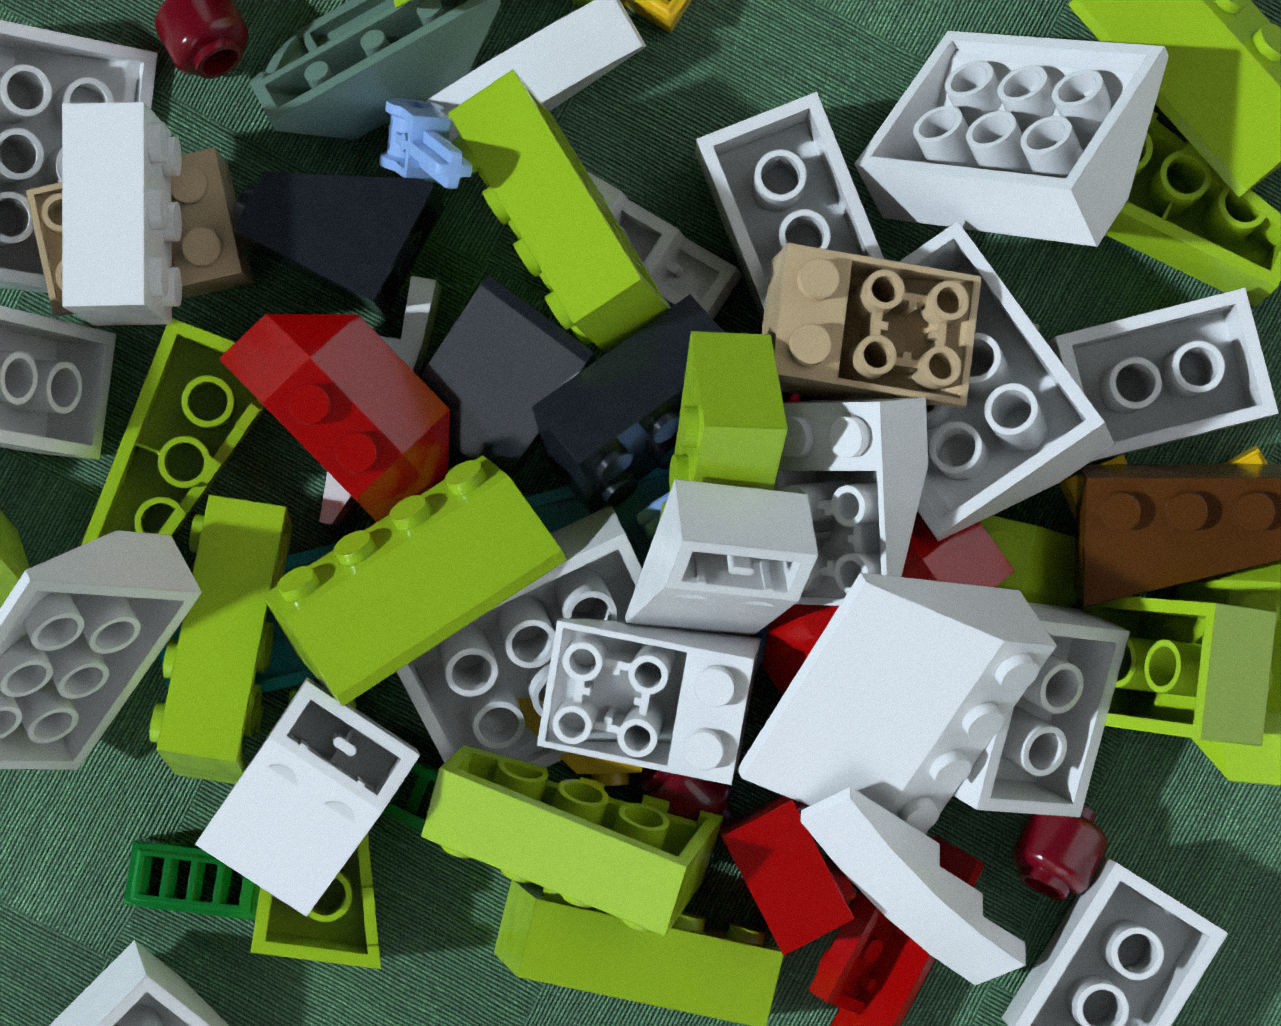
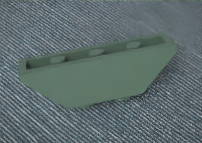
M349 0L294 31L273 55L265 72L258 73L250 82V85L275 131L357 140L391 120V114L385 110L387 99L408 98L426 101L467 75L501 2L500 0H412L402 7L395 8L393 0Z

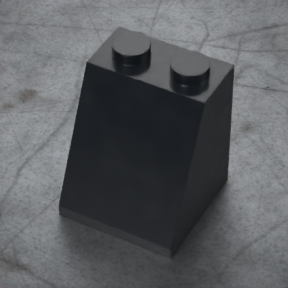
M264 171L257 185L251 182L248 183L238 197L232 214L233 218L238 221L233 230L254 250L387 318L436 225L444 205L435 186L423 179Z
M488 274L419 378L450 409L449 445L463 455L457 465L465 461L476 460L483 455L512 480L541 442L532 406L596 360L593 351Z

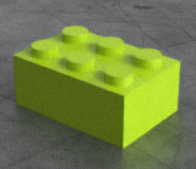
M1128 596L1085 607L1082 605V609L1130 631L1104 726L1201 740L1262 746L1277 612L1219 603Z

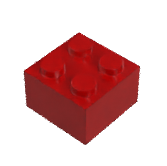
M779 794L726 822L719 831L783 956L855 919L847 903L857 898V895L849 879L833 860L829 858L824 861L816 845L818 842L801 823V810L809 806L801 802L794 803L791 798Z

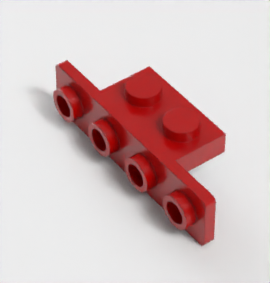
M932 836L933 840L940 843V867L974 887L984 868L983 862L948 842ZM859 891L856 894L857 898L853 899L849 905V909L855 919L842 925L831 948L823 954L818 965V972L808 991L824 1001L840 1007L831 1026H901L936 958L931 956L892 923Z

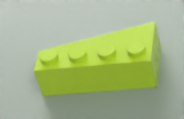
M1153 110L1129 198L1105 235L1224 293L1245 288L1249 304L1256 307L1277 289L1281 281V213L1251 189L1241 197H1238L1189 141L1186 144L1156 120L1159 114Z
M173 318L172 324L166 325L81 546L116 530L171 535L174 539L266 408L219 360L236 342Z
M691 331L675 453L672 455L670 462L669 494L675 479L773 490L788 428L771 334ZM666 502L662 503L660 518L662 516Z

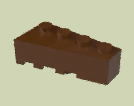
M1281 464L1085 465L1077 471L1074 591L1084 607L1281 560Z

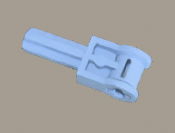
M390 98L386 100L385 110L391 114L387 151L380 153V166L395 171L402 178L423 179L427 182L440 183L444 188L457 189L461 177H471L473 171L472 164L462 157L460 149L449 142L451 118L443 113V106L428 101L408 98Z

